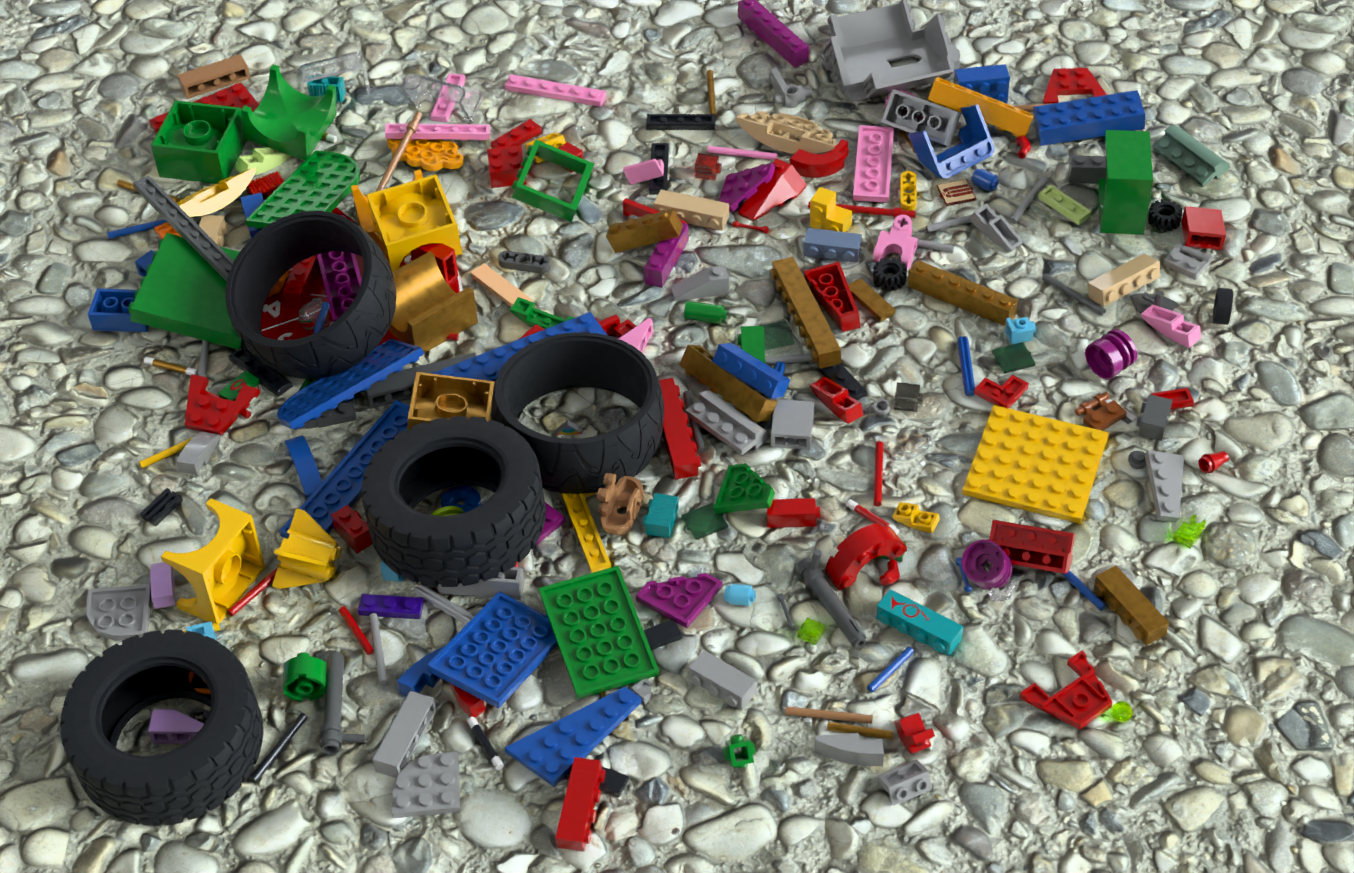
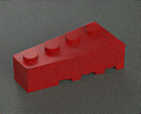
M840 262L803 271L804 278L813 296L842 332L861 328L859 312Z

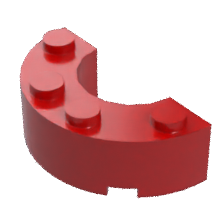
M879 523L867 525L849 535L837 546L839 551L834 557L830 556L828 559L825 575L840 591L845 587H850L856 581L860 569L871 559L885 555L889 560L902 556L907 551V547L887 524H884V526H880Z

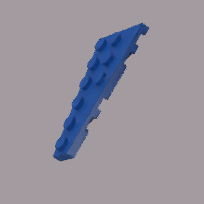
M623 687L504 747L505 753L555 787L571 771L574 757L585 758L642 703L641 697L628 688Z

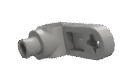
M777 68L769 69L770 82L777 93L773 94L775 105L783 104L787 108H795L799 103L804 102L805 98L812 97L810 86L803 88L801 85H786Z

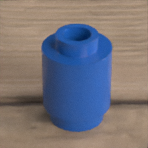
M976 169L971 177L974 185L989 192L995 190L999 184L998 176L984 169Z

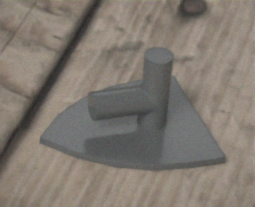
M1157 291L1156 294L1144 292L1131 295L1133 304L1140 314L1152 304L1171 311L1179 305V303L1164 297L1163 291Z

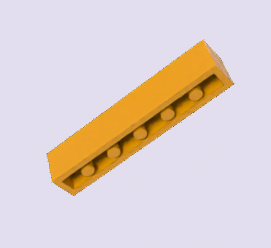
M939 77L935 79L928 100L934 104L943 105L961 113L962 107L978 104L986 125L992 124L1000 131H1010L1015 137L1027 135L1034 117L1032 113Z

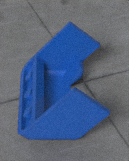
M978 104L961 108L967 124L961 127L958 132L961 143L936 156L926 131L908 134L918 160L938 178H950L993 155L995 147Z

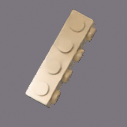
M660 190L654 202L655 210L674 209L678 218L686 221L687 224L723 231L729 218V203Z
M1142 254L1088 282L1089 299L1102 306H1106L1138 290L1140 287L1160 277V262L1146 254Z

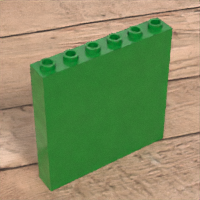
M166 233L164 239L159 241L158 252L155 251L153 254L152 264H148L146 277L143 276L141 279V288L136 290L134 302H131L129 305L130 321L234 349L241 348L243 342L235 332L226 307V281L182 236ZM220 247L233 261L239 254L238 251Z

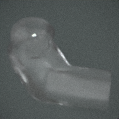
M1009 581L1003 590H999L997 587L991 588L989 590L990 599L994 602L1009 600L1015 592L1017 584Z

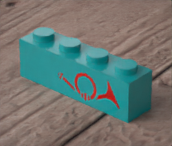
M891 589L877 605L876 619L883 624L896 628L903 634L915 638L920 643L929 645L940 653L950 656L962 640V625Z

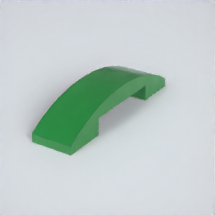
M520 297L516 299L510 308V312L524 323L532 327L537 324L544 329L574 318L568 316L565 320L535 308V303Z

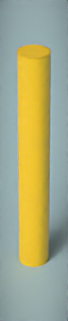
M192 438L139 461L140 467L143 469L182 451Z

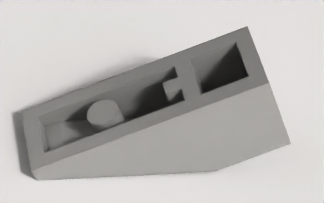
M726 265L706 268L672 285L674 301L729 294V277Z

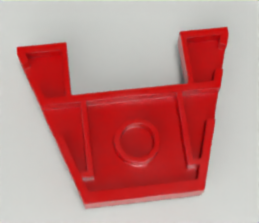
M1088 68L1053 69L1043 104L1059 103L1058 95L1092 94V97L1107 94Z
M191 374L185 416V426L187 429L220 434L222 436L238 419L237 415L242 410H246L250 406L249 402L254 397L257 398L261 393L259 388L243 385L235 401L203 395L209 383L208 378Z
M1083 650L1068 659L1067 665L1080 676L1078 679L1052 697H1049L1035 683L1020 692L1019 696L1021 700L1079 730L1109 710L1113 704L1102 682L1097 679L1093 666L1088 663L1087 656Z

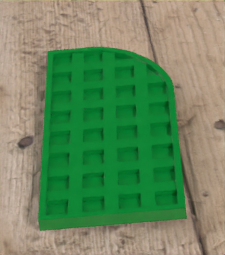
M315 150L245 220L246 226L255 227L256 229L264 228L280 218L303 211L332 212L351 192V186L358 185L360 172L357 163L344 154Z

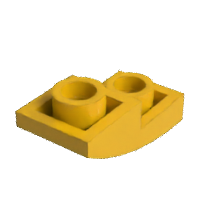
M899 502L892 515L893 519L899 523L928 533L934 532L940 520L939 513L920 511L917 504Z

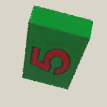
M245 370L218 392L219 397L235 401L243 385L256 387L260 383L259 378Z

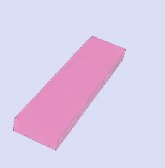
M448 74L430 115L431 121L448 122L465 82V75Z

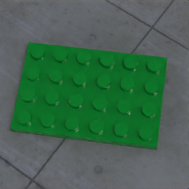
M619 566L538 588L577 699L659 676V669Z

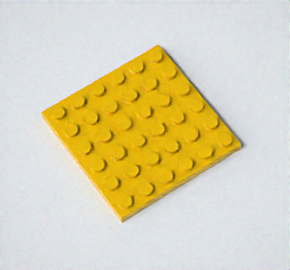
M993 405L962 489V495L1081 524L1109 432Z

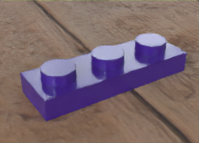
M362 594L358 614L369 616L375 613L377 617L421 619L424 600L419 597Z

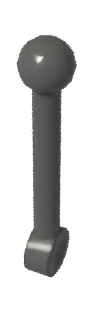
M780 593L778 594V599L788 621L787 627L794 629L796 625L791 620L784 596Z

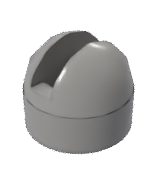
M885 399L875 401L874 411L879 416L887 415L890 410L889 402Z

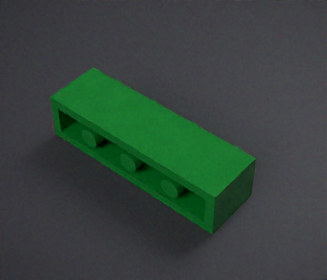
M741 326V334H737L738 346H741L740 349L765 364L764 326Z

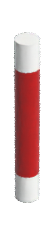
M848 500L846 506L873 523H879L880 526L887 524L896 534L899 533V529L853 500Z

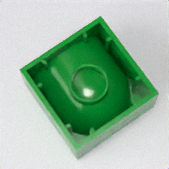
M175 100L151 144L159 177L219 184V181L228 178L247 142L246 139H243L241 108Z
M1105 130L1106 179H1098L1100 233L1144 235L1153 184L1150 131Z

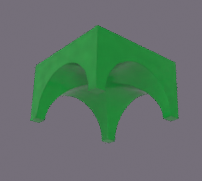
M272 64L267 89L257 109L252 112L251 107L244 105L241 110L243 139L306 160L336 117V86L329 84L326 93L321 96L305 95L292 88L282 77L279 66Z

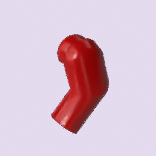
M1022 135L1016 138V143L1019 142L1017 146H1021L1017 155L1019 158L1024 159L1031 150V145L1028 138Z

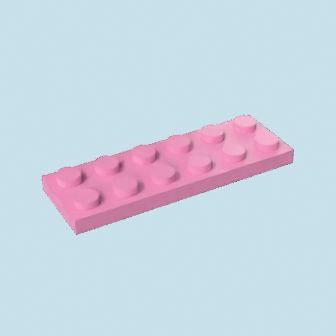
M859 125L853 201L889 202L894 127Z

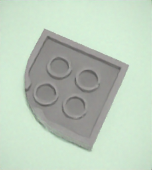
M151 584L88 589L86 613L92 628L101 636L115 641H123L136 635L143 637V633L148 632Z
M458 751L421 756L409 763L397 776L392 792L393 818L461 812Z

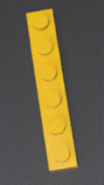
M560 493L591 573L611 568L610 560L584 495Z

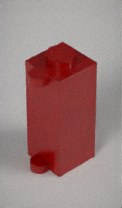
M815 498L773 499L771 507L767 508V528L816 527V518H820V506H816Z

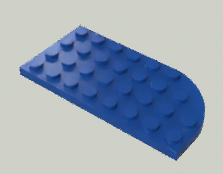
M389 339L377 346L367 357H364L362 361L353 365L348 370L333 376L320 378L296 392L281 405L277 412V417L281 425L294 430L304 426L306 421L319 418L322 412L336 408L338 403L343 400L348 401L352 399L354 394L359 391L368 390L371 384L385 380L387 375L392 372L397 373L401 371L406 364L417 362L419 357L424 355L421 347Z

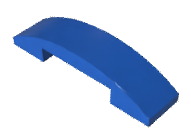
M301 435L284 442L307 498L319 487L322 479L305 437Z

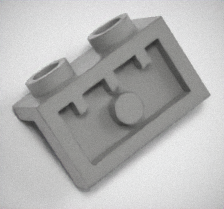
M917 759L877 775L879 784L889 793L892 805H897L932 790L929 771Z

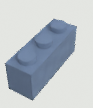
M807 228L804 240V256L858 262L862 234Z

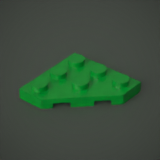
M746 463L729 465L713 509L716 514L770 508L775 492Z

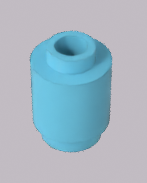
M726 585L724 592L725 602L743 606H750L751 602H755L756 590L752 589V585Z

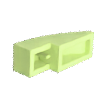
M269 147L257 148L253 150L252 155L238 157L236 170L241 173L255 168V176L277 167L288 160L291 155Z

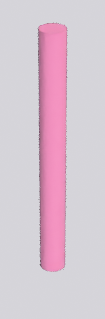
M708 146V153L768 160L777 159V153Z

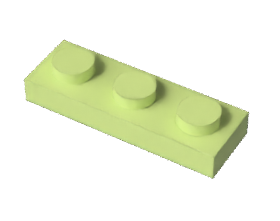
M1052 185L1039 193L1038 198L1078 225L1091 217L1092 211Z

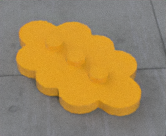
M387 139V146L392 149V157L402 139ZM443 139L409 140L399 161H406L408 165L414 167L421 166L427 171H437L443 167L447 169L462 167L463 156L458 153V146L454 142L443 141Z

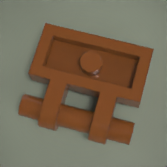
M1107 392L1095 395L1091 401L1081 403L1074 410L1077 416L1085 415L1083 423L1087 427L1101 431L1125 418L1127 412L1114 400L1107 403L1106 400L1110 399ZM1096 406L1099 407V409L1095 411L1092 410V408Z

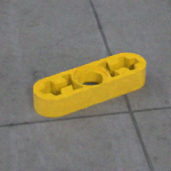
M905 171L900 175V208L902 210L915 211L917 206L916 174L911 171ZM911 190L912 193H905L904 191Z

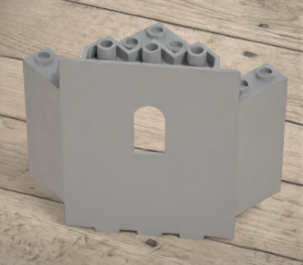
M902 0L899 4L837 17V14L830 15L827 23L831 37L820 50V57L823 59L822 65L826 71L830 70L832 72L830 73L831 78L834 82L838 81L840 84L838 88L842 94L846 93L852 102L892 92V89L899 91L933 84L937 77L944 80L954 79L955 69H960V51L956 48L955 44L951 45V40L948 34L945 33V21L941 18V14H936L925 28L914 30L915 22L911 19V8L906 0ZM912 56L921 59L917 63L892 68L888 63L889 61Z

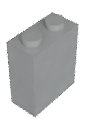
M776 399L778 402L773 414L771 447L810 450L814 421V402Z

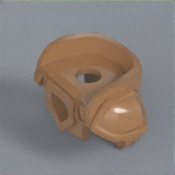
M606 473L603 484L607 486L606 488H599L597 493V500H601L598 512L601 513V527L606 533L625 535L632 528L633 522H635L644 499V489L640 480L635 477L624 476L615 485L616 474ZM621 507L627 508L626 514L623 515L618 514L617 510Z

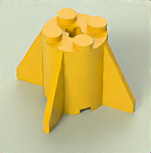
M296 508L290 529L287 531L290 534L288 539L284 538L281 546L274 551L275 554H278L277 560L281 561L277 564L278 568L272 587L278 589L326 582L329 578L334 577L336 572L335 560L336 558L339 559L342 553V547L338 546V543L305 510Z

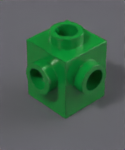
M742 734L730 736V740H725L726 747L722 748L724 760H728L732 767L743 768L750 763H754L755 746L746 736L743 737ZM741 747V750L738 753L734 752L735 748Z

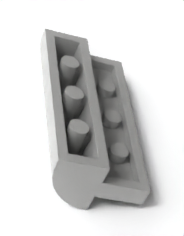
M711 391L700 393L699 400L686 409L689 418L741 455L751 448L758 449L769 440V433Z

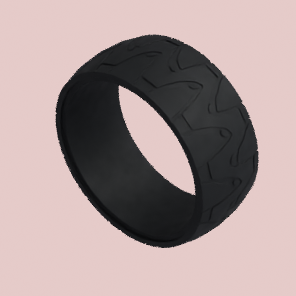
M326 211L294 213L280 218L260 230L246 243L245 247L237 255L229 271L225 288L226 307L231 323L246 348L268 367L284 375L299 379H320L333 376L348 370L353 365L362 361L364 357H367L378 346L383 336L386 335L394 317L397 301L393 273L378 244L365 230L349 219ZM326 252H349L363 257L364 272L359 291L348 309L335 322L313 335L295 340H275L262 336L261 315L264 303L273 286L289 269L307 258Z
M572 332L545 337L530 343L508 359L498 373L492 396V420L502 423L505 427L512 428L527 441L537 457L542 487L545 490L565 494H588L598 492L599 488H606L607 485L603 484L606 473L616 474V485L620 478L624 476L635 477L650 463L657 451L663 432L664 401L657 374L651 362L641 351L631 344L612 336L590 332ZM573 387H593L609 390L626 397L640 408L632 419L619 428L601 435L576 439L544 435L529 429L516 419L517 415L537 398L557 390Z

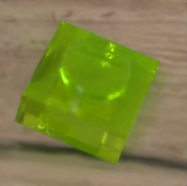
M807 617L797 631V637L816 645L825 633L826 625Z

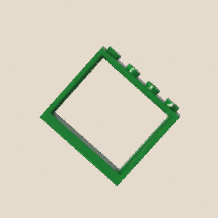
M535 140L533 146L529 145L526 153L528 157H524L521 164L524 168H520L516 178L519 180H515L512 189L515 190L512 198L572 222L594 163ZM534 156L582 175L571 204L523 185Z

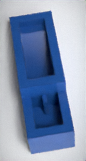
M444 647L429 653L417 661L397 680L400 694L407 697L410 691L420 693L425 685L434 688L441 678L428 672L427 664Z

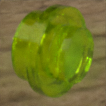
M1118 701L1111 707V716L1118 722H1127L1133 716L1130 704L1125 701Z

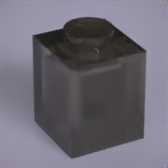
M897 382L894 410L917 412L918 404L922 405L923 393H920V385Z

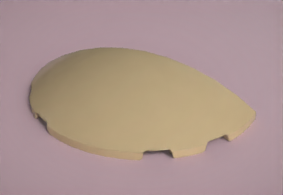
M756 111L751 116L748 113H743L735 118V121L750 136L782 152L795 154L799 149H802L809 153L817 154L833 150L836 145V139H832L833 134L828 129H819V124L802 117L785 113L771 116L767 111Z

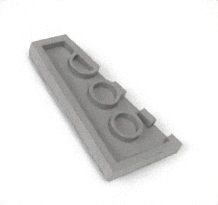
M1147 450L1144 455L1157 520L1176 523L1180 518L1184 455Z

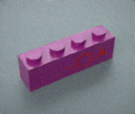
M682 223L683 227L679 237L660 241L644 267L645 284L660 288L664 286L689 241L688 224Z

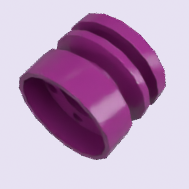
M1119 329L1110 330L1100 339L1089 344L1085 349V357L1089 367L1097 376L1105 380L1113 378L1122 370L1134 364L1138 356L1133 340Z
M991 540L973 542L962 555L961 564L964 573L976 586L983 590L999 589L1011 577L1012 564L1010 558L998 544Z

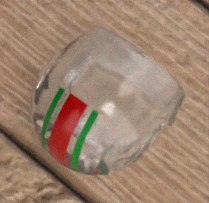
M320 297L313 298L311 302L304 304L299 310L298 320L301 326L308 331L314 332L323 304ZM328 314L323 328L331 322Z

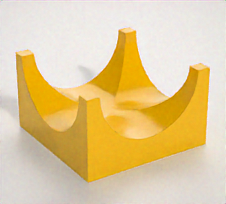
M437 174L367 194L375 229L378 228L392 272L399 269L401 261L410 251L425 244L443 243L455 249V256L463 254L458 226Z
M210 498L206 503L207 509L213 512L220 522L219 530L213 540L204 547L188 553L165 551L161 555L162 562L180 572L190 582L197 597L191 599L180 598L176 602L177 608L205 621H212V624L217 622L220 624L227 616V610L240 600L266 567L252 515Z

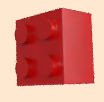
M522 145L487 149L491 188L513 186L514 181L519 180L516 178L519 169L524 168L521 166L523 162Z

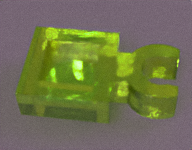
M1195 514L1191 516L1189 524L1183 522L1173 535V540L1190 549L1201 537L1202 530L1206 524L1205 519L1201 523L1195 522L1197 517Z

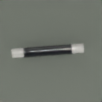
M470 717L467 723L496 770L502 769L504 764L475 717Z

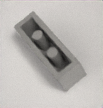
M705 650L689 666V680L694 685L708 690L711 695L720 697L732 707L743 710L757 693V680Z

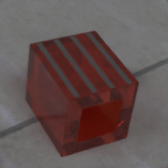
M698 153L695 162V178L716 181L717 175L721 174L722 170L719 156Z

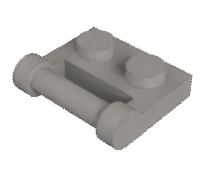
M1178 241L1175 248L1164 259L1163 265L1196 280L1209 266L1213 255L1204 254L1185 246L1184 242ZM1181 252H1184V253H1186V254H1188V255H1190V256H1193V257H1195V258L1201 260L1202 262L1197 261V260H1195V259H1193V258H1191V257H1189V256H1187V255H1184V254H1182Z

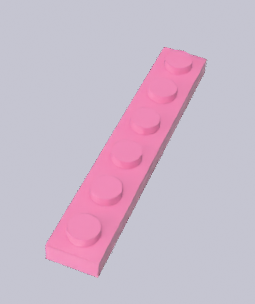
M510 74L505 83V90L599 107L602 106L606 98V91L518 75Z
M386 123L385 139H403L408 124ZM418 124V129L412 134L410 140H490V125Z

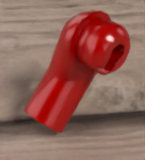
M896 560L887 562L888 571L879 578L883 586L891 585L899 580L900 573Z

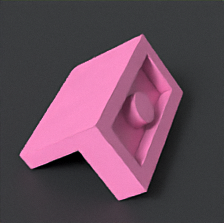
M651 159L624 167L623 172L630 185L663 176L664 163L662 159Z

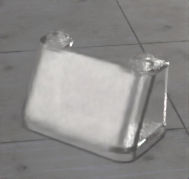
M408 74L400 86L411 105L420 108L421 103L425 101L431 103L433 96L458 103L460 111L464 114V120L468 122H473L483 99L480 90L477 88L427 75Z

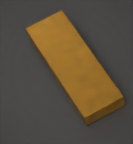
M861 278L848 284L852 296L880 322L895 314L896 309Z

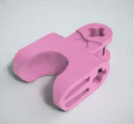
M897 216L894 219L890 232L883 230L880 232L873 253L874 262H880V259H884L889 253H898L901 255V262L905 263L907 269L910 268L917 248L918 238L911 237L912 220L909 216Z

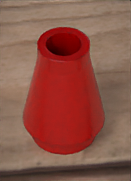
M1225 451L1203 454L1198 461L1199 468L1204 473H1212L1228 462L1229 456Z

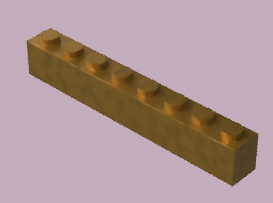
M794 257L772 261V269H770L771 278L776 281V288L778 291H781L783 302L787 303L788 313L793 315L794 325L799 327L800 337L805 339L806 349L811 351L812 361L817 363L819 369L841 364V348Z

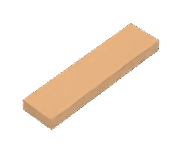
M485 263L471 272L473 279L510 307H512L518 297L533 302L530 297Z

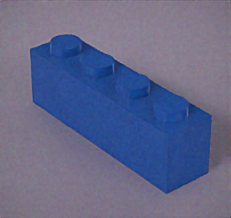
M732 343L719 344L712 360L713 363L771 399L783 397L790 382L789 378Z

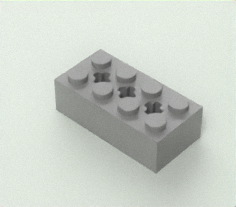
M892 89L881 122L910 133L926 131L929 140L950 146L961 113Z

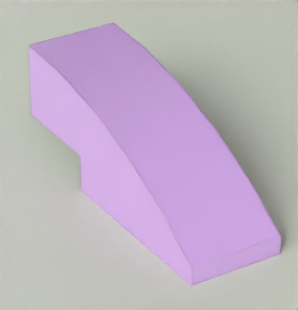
M164 562L151 564V598L154 608L158 609L176 605L173 567Z

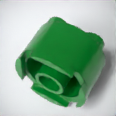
M306 652L298 653L297 657L286 661L283 664L282 687L284 695L295 701H303V698L310 697V701L321 698L326 691L327 663L310 656Z

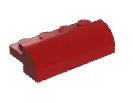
M993 520L990 537L987 540L998 544L1010 558L1012 565L1067 574L1073 559L1072 550L1075 533Z

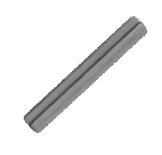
M418 584L414 589L415 595L464 624H467L475 616L423 584Z

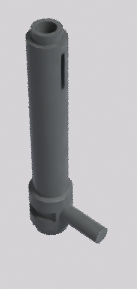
M816 549L812 559L804 558L798 563V574L804 579L805 584L814 591L853 647L861 648L866 644V636L826 581L825 574L819 569L818 565L822 551Z
M336 651L330 653L327 657L324 721L320 734V747L322 752L328 755L338 753L342 742L364 743L365 734L342 733L341 709L344 657L342 653Z

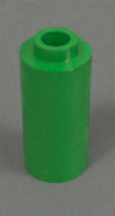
M686 301L684 319L722 324L727 319V310L724 309L723 305Z

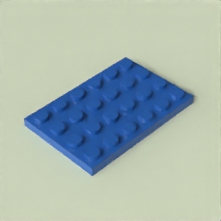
M499 591L427 664V671L499 709L554 650L557 642L547 615Z

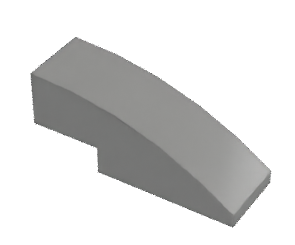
M987 203L969 217L972 223L985 236L1009 252L1024 242L1001 214L997 216Z
M200 432L187 443L176 460L179 472L198 475L202 465H207L220 439V434Z
M859 733L815 736V752L825 757L853 765L883 766L884 749L882 739L860 740Z

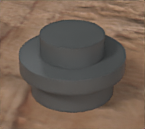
M1142 451L1131 452L1128 457L1130 466L1134 469H1143L1146 466L1145 453Z

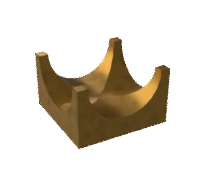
M416 372L407 430L410 431L412 426L423 422L430 423L431 420L444 417L448 420L454 416H466L467 419L470 417L485 418L488 422L491 416L495 381Z

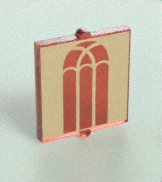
M967 179L937 185L940 198L943 199L946 206L976 201L973 187H970Z

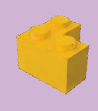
M819 187L810 200V227L847 232L852 225V211L836 206V192Z

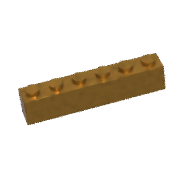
M919 260L909 270V288L1004 326L1006 325V318L1013 320L1016 316L1018 299Z
M687 345L679 363V366L685 369V373L698 378L697 381L699 383L709 386L710 391L723 396L724 401L734 404L738 411L748 414L750 416L749 419L760 423V421L770 420L778 400L767 397L713 363L714 355L703 347Z

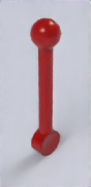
M733 221L732 223L734 228L743 227L760 230L763 233L769 232L768 226L758 227L741 224L738 221Z

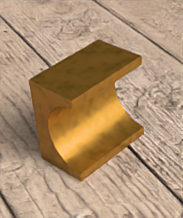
M431 251L392 272L396 286L397 301L394 317L388 330L399 341L421 347L423 352L426 353L447 341L449 334L461 333L478 323L474 290L467 287L459 293L454 292L442 276L435 255Z

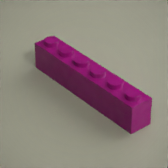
M757 0L738 1V18L788 63L797 68L809 62V46Z

